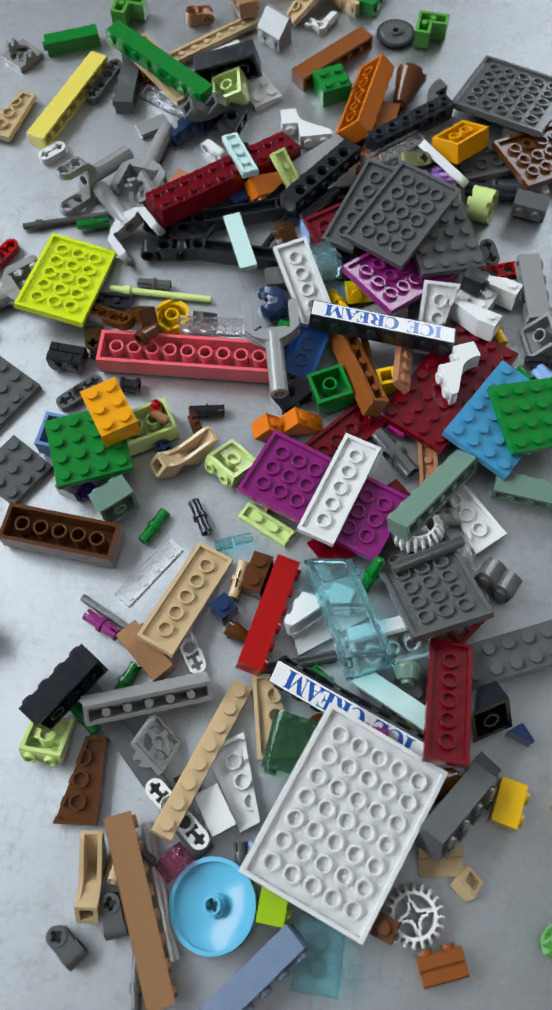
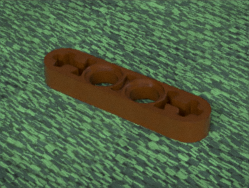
M93 304L87 317L91 321L122 331L130 330L135 326V321L131 314L99 304Z

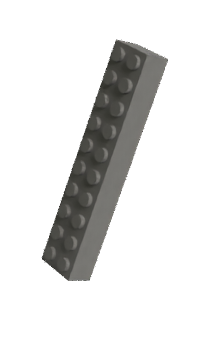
M552 620L471 643L473 645L472 690L494 681L503 683L552 668ZM428 656L413 660L422 666V672L419 680L414 682L412 686L401 685V682L396 679L393 667L375 672L425 705ZM355 686L357 695L392 716L396 715V713Z

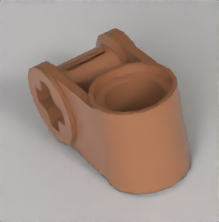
M209 4L190 5L185 9L186 24L189 27L209 26L214 22L213 10Z

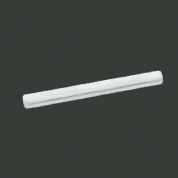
M146 821L141 824L145 848L157 859L155 865L150 868V874L160 915L161 929L166 940V954L172 963L180 960L181 955L177 936L172 929L169 918V897L157 838L151 832L154 824L152 821Z

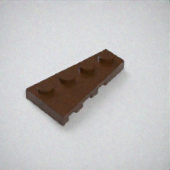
M107 736L85 737L76 760L77 764L73 774L70 776L69 785L65 795L62 797L61 806L57 816L54 818L53 824L98 827L109 739Z

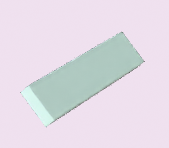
M238 133L223 135L222 142L243 179L259 175V169Z
M240 213L223 216L240 271L243 272L257 268V262Z
M363 665L352 684L424 732L425 705Z

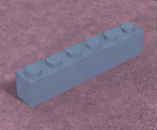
M293 923L286 924L199 1010H254V1003L259 998L261 1000L266 998L273 991L271 986L276 981L282 982L290 974L288 969L294 963L297 966L307 958L306 952L311 948Z

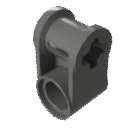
M119 892L105 894L100 900L102 929L105 940L110 941L129 936ZM116 900V905L109 906L110 901Z
M56 925L47 931V944L69 971H72L89 954L84 944L73 935L68 927ZM62 931L63 934L60 936L62 941H55V932Z

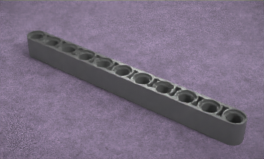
M96 683L85 695L100 693L103 690ZM123 719L99 724L144 789L149 780L158 778L171 791L173 790L163 774L157 775L151 767H140L139 763L141 760H133L136 750L130 743L135 735ZM153 784L151 786L153 788L151 794L157 793L161 797V799L157 800L160 803L162 798L169 793L167 791L164 795L159 790L161 784ZM189 816L183 818L180 828L187 829L191 825ZM195 825L194 829L186 835L189 837L190 834H193L196 838L195 845L198 843L203 845L205 843L203 840L205 835L200 836L197 834L195 829L198 826ZM178 830L176 832L195 861L214 847L210 841L206 849L196 850Z

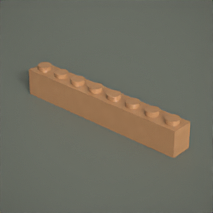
M130 810L104 818L103 822L145 1010H161L176 1004L174 997L178 996L175 981H170L168 973L172 971L169 956L165 957L163 947L166 946L164 933L158 930L157 923L161 922L158 908H153L151 900L155 898L152 884L148 885L146 875L149 874L147 861H142L141 857L144 847L141 837L137 838L135 831L136 828H139L136 814L132 815Z

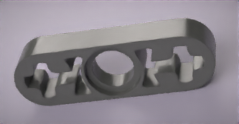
M92 375L59 395L56 399L59 410L69 412L84 403L82 396L77 397L76 393L87 389V386L88 388L94 386V382L98 384L103 382L102 378L99 375Z

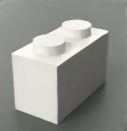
M218 783L196 794V801L193 802V806L198 815L202 813L205 820L202 826L209 835L211 834L215 839L237 827V823Z

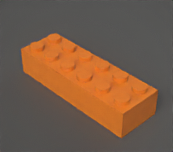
M383 53L360 67L335 135L339 134L343 139L347 138L355 144L366 138L367 132L373 129L382 101L385 98L386 90L389 87L388 84L393 76L392 73L395 67Z

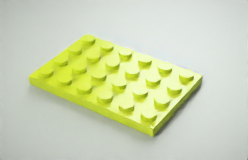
M52 233L17 296L14 308L83 327L115 261L116 251Z

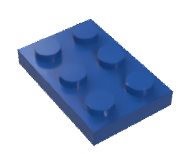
M299 322L300 334L293 342L287 345L284 353L287 375L295 378L300 377L302 380L307 381V374L316 372L330 337V332L308 328L307 324Z

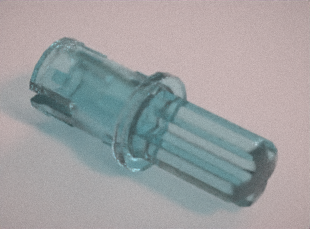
M251 532L214 540L217 551H223L253 543V537Z

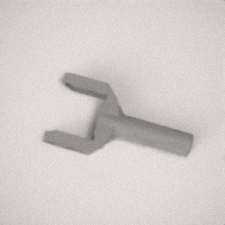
M168 122L161 123L143 158L130 159L120 164L110 185L114 194H121L125 184L128 183L127 179L132 174L138 177L141 170L146 171L150 180H154L152 184L155 189L168 183L166 173L159 162L171 141L170 132L175 129L172 124Z
M123 146L93 165L76 156L57 167V177L61 180L71 181L78 176L80 191L61 202L60 214L70 217L89 206L95 196L92 189L94 184L117 171L122 162L134 159L130 148Z
M98 181L94 184L92 188L93 193L115 221L110 229L108 242L122 261L129 266L133 263V257L122 244V240H125L144 220L158 236H162L166 231L146 207H134L127 210L105 181Z
M35 255L28 256L5 268L0 288V309L8 305L14 306V302L20 293L15 282L31 273L38 260Z
M296 298L289 299L288 301L290 327L261 328L257 331L254 329L252 306L250 304H243L246 340L255 346L266 349L270 395L273 398H284L289 394L284 346L293 342L300 334Z

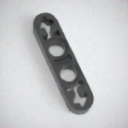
M110 60L86 91V99L89 104H98L116 81L117 75L120 74L119 66L122 63L121 60Z

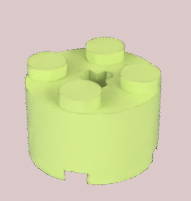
M474 185L472 196L468 197L466 206L469 207L466 213L468 219L489 224L495 213L493 210L498 202L499 191Z

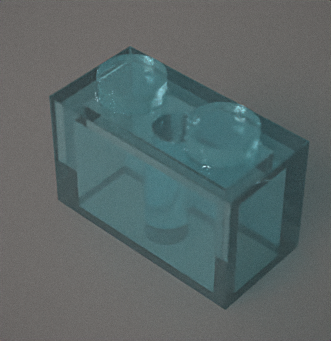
M329 240L310 246L323 283L341 278L343 262L341 259H338L335 246H332Z

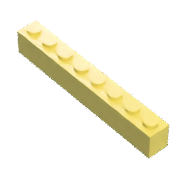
M91 51L85 57L73 75L70 76L58 94L37 118L31 128H29L27 136L32 146L44 149L54 142L86 100V91L108 64L107 56Z

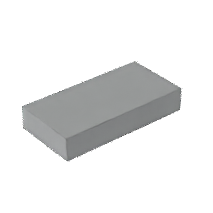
M162 114L136 124V129L142 139L155 135L162 122L169 123V121Z

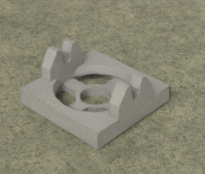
M11 38L12 43L6 41L7 51L1 54L5 62L21 73L44 57L42 51L24 39L18 42L14 38ZM21 48H27V49H28V50L25 51V52H19V50H20ZM13 54H15L17 57L15 60H12L11 58Z
M141 170L138 177L127 179L130 184H125V187L130 191L128 198L133 207H146L147 209L143 193L144 191L147 193L155 189L146 171ZM143 182L146 184L145 188L142 187ZM139 191V199L137 200L136 195Z
M156 712L150 714L130 743L136 750L133 760H141L139 763L140 767H151L157 775L164 772L182 744L180 739ZM145 734L150 739L151 747L149 750L144 745ZM155 738L161 740V748L156 747ZM159 751L165 756L160 760L153 757Z

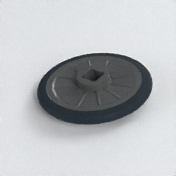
M401 19L387 20L381 23L376 31L378 40L383 45L391 48L405 47L414 40V27Z

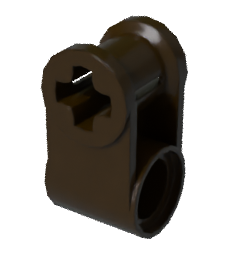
M103 325L89 326L84 329L86 348L88 349L89 356L95 360L101 331L104 329Z

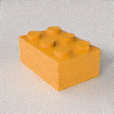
M462 120L432 137V147L447 161L455 165L460 164L488 146L489 126Z
M115 377L80 392L106 448L141 432L138 421Z

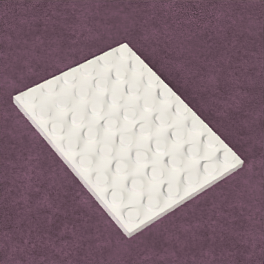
M329 703L238 871L363 945L419 833L420 826L425 821L449 772L433 763L422 762V756L338 706Z

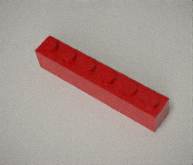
M280 554L277 555L235 668L255 676H259L261 671H266L269 660L266 659L268 652L272 653L276 643L273 637L280 632L282 623L279 622L281 615L285 617L289 607L286 604L287 598L291 599L295 590L292 587L293 581L297 582L301 570H298L300 562Z

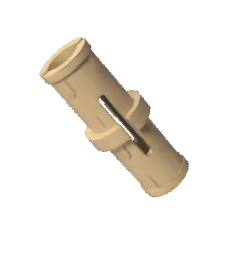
M238 560L235 574L231 577L232 584L228 596L232 601H239L242 591L241 584L249 566L247 561Z

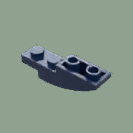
M224 112L211 120L202 122L188 121L183 116L177 120L178 127L170 132L172 145L177 148L192 135L196 134L197 131L206 132L222 118Z

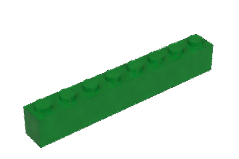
M116 21L106 29L107 43L110 46L116 48L187 99L191 96L205 103L212 95L213 85L121 21Z

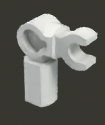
M331 11L322 21H315L314 18H309L310 23L305 22V29L313 30L318 36L323 37L327 35V29H330L339 20V15L337 12Z

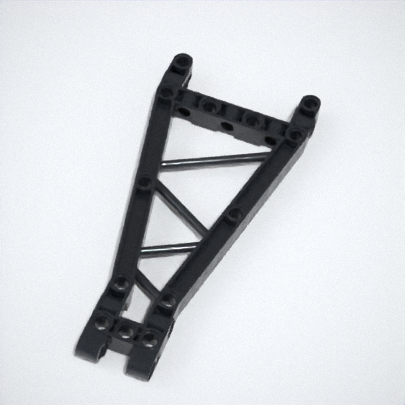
M352 184L337 187L340 189V195L319 211L343 202ZM328 188L325 192H322V193L316 198V200H317L319 197H321L324 193H326L328 190H330L331 188ZM280 197L201 210L165 228L163 227L166 232L162 236H158L144 220L143 230L156 235V238H149L142 242L141 258L145 261L199 260L239 266L231 242L209 239L215 231L226 230L223 216L239 212L244 226L278 220H280L279 222H287L290 218L300 217V212L294 215L283 208ZM272 232L262 246L250 243L257 262V268L255 269L265 270L264 268L279 267L273 248H269L275 239ZM181 233H191V235L205 233L202 238L176 237V235ZM329 245L337 257L313 254L322 279L341 282L351 281L341 271L342 265L352 261V259H347L340 249ZM358 247V257L367 253Z

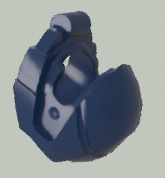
M264 286L255 291L259 300L267 302L258 308V313L265 322L276 325L280 319L286 320L289 318V298L285 290Z

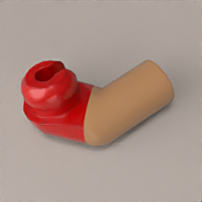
M152 400L149 405L151 418L167 425L170 417L162 413L159 400Z

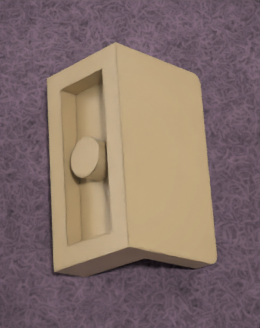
M453 846L455 849L448 859L444 857L440 863L435 861L421 848L416 849L419 877L457 876L463 870L462 857L465 856L464 846Z

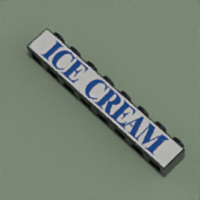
M313 300L308 328L445 356H450L455 344L456 328Z
M285 655L278 659L268 680L274 684L273 686L276 689L290 693L293 699L309 704V707L316 712L324 713L329 703H332L364 723H369L370 726L389 729L388 737L422 756L424 733Z

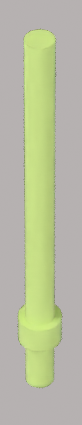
M130 285L110 286V292L203 303L212 302V296L132 288Z

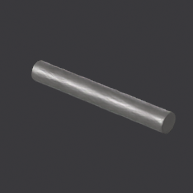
M84 594L81 597V602L109 619V621L122 630L129 625Z

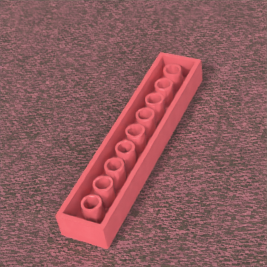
M104 329L101 331L96 355V362L100 371L269 383L266 349L255 346L246 339L158 333L148 345L140 346L134 338L136 332Z

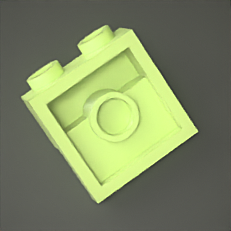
M231 439L206 456L204 465L208 473H214L219 477V481L223 485H229L232 488L243 480L256 458L235 440Z
M63 717L49 733L38 728L30 721L19 746V752L23 760L28 763H34L35 760L43 761L49 767H55L56 764L62 765L69 748L68 741L75 726V720Z

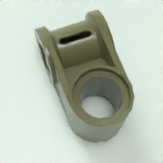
M405 151L397 156L399 163L403 160L419 169H425L431 163V155L426 151Z

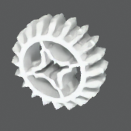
M434 514L409 541L391 533V538L396 547H399L401 551L406 550L408 554L412 551L416 553L442 543L445 533L444 524L440 520L439 515Z
M411 882L410 890H408L406 883L402 884L403 892H400L395 887L393 890L397 896L387 895L392 903L384 902L383 906L389 908V912L383 913L401 923H409L416 937H409L399 929L394 942L397 944L402 938V947L406 949L408 942H411L412 950H416V942H419L421 949H425L424 940L429 945H433L434 942L430 936L433 935L435 938H439L440 935L435 929H444L442 924L437 923L438 919H445L444 915H438L437 911L443 909V905L435 906L434 904L439 900V897L435 896L431 899L430 895L433 892L431 889L423 893V884H420L418 890H416L415 882ZM411 895L422 898L429 907L417 908L414 901H412ZM404 897L405 912L395 917L396 906ZM411 909L413 912H424V914L419 915V918H416L418 921L415 923L409 919L402 920V918L408 917V914H411L409 912ZM431 915V924L428 930L422 934L421 921L424 917Z

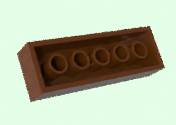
M10 502L0 528V541L4 546L115 568L125 536L122 525L118 523Z

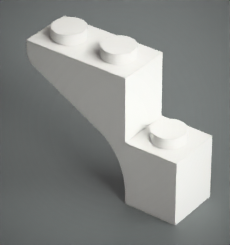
M296 108L281 110L282 131L288 136L298 135L301 149L316 147L332 137L331 129L303 121L298 116Z
M474 341L453 346L452 353L449 356L450 362L438 366L435 379L437 384H440L442 396L444 399H447L449 405L456 402L462 374L468 369L478 366L481 355Z
M332 583L330 589L325 591L323 598L302 591L299 598L294 600L291 613L285 617L284 625L287 635L295 636L328 615H341L348 618L356 603L355 590Z

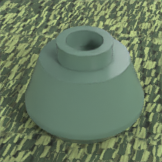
M399 661L393 666V671L401 685L412 686L414 682L419 680L422 666L416 661Z

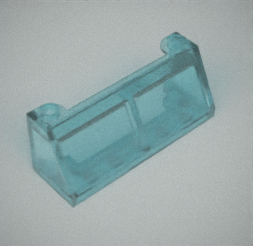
M310 558L304 560L307 585L310 592L316 597L336 646L339 660L344 666L343 674L346 682L393 667L395 665V657H397L396 649L393 644H389L359 578L361 575L358 566H354L351 559Z

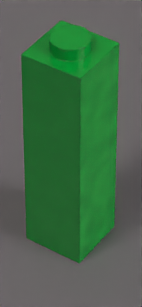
M96 24L43 35L45 40L42 42L44 51H48L49 57L101 47Z

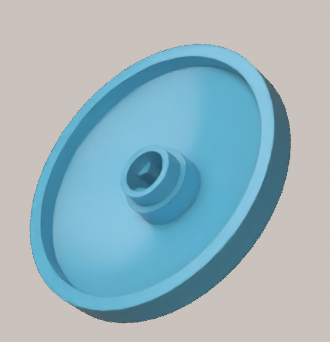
M212 856L194 861L180 873L171 890L169 918L172 929L179 941L187 949L201 956L216 957L235 951L248 939L256 923L258 894L252 879L238 871L241 865L228 858Z

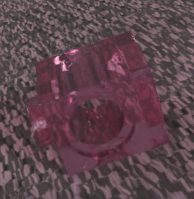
M178 842L164 853L154 867L169 884L191 864L194 858L184 845Z

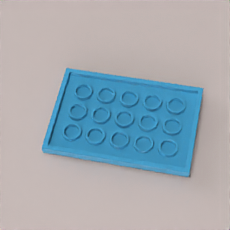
M502 360L441 435L464 452L477 457L479 463L505 480L524 454L510 456L487 389L489 386L529 381L530 379Z

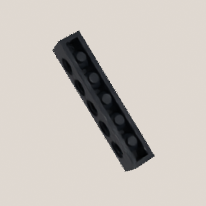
M443 94L368 131L365 147L376 157L451 119L455 103L446 94Z
M345 138L280 193L281 206L294 215L303 211L307 205L315 201L322 192H325L330 185L337 182L344 173H347L352 166L360 161L361 147Z

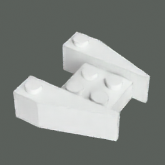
M464 273L458 274L456 284H461ZM489 275V287L479 297L459 288L448 316L474 336L491 342L498 332L502 315L491 310L496 304L512 311L519 300L523 284L508 278Z

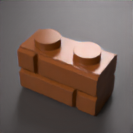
M454 942L441 945V950L437 952H432V948L418 951L419 956L414 958L423 989L470 977L462 947L455 946Z

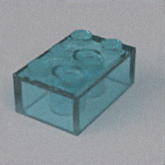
M301 913L299 932L311 948L306 952L308 956L303 962L297 966L294 963L290 991L338 999L346 935L312 915Z

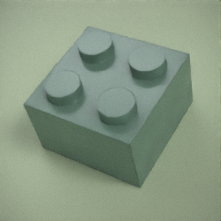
M122 474L111 478L108 483L93 489L88 494L94 508L103 521L115 523L140 507L134 491Z

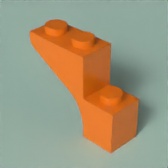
M297 407L292 408L280 417L265 413L251 423L254 439L265 443L274 430L285 435H315L323 430L320 415Z

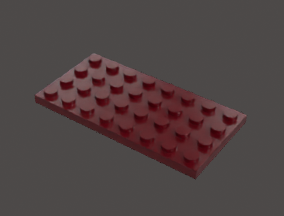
M457 322L452 327L456 328L454 346L474 341L481 356L477 367L468 369L462 374L456 402L452 405L448 404L447 399H444L442 396L440 384H437L435 379L438 366L449 363V356L430 353L411 375L410 391L403 394L398 390L378 417L440 455L451 443L441 435L500 362L503 360L512 366L519 353L494 340L489 342L474 336Z

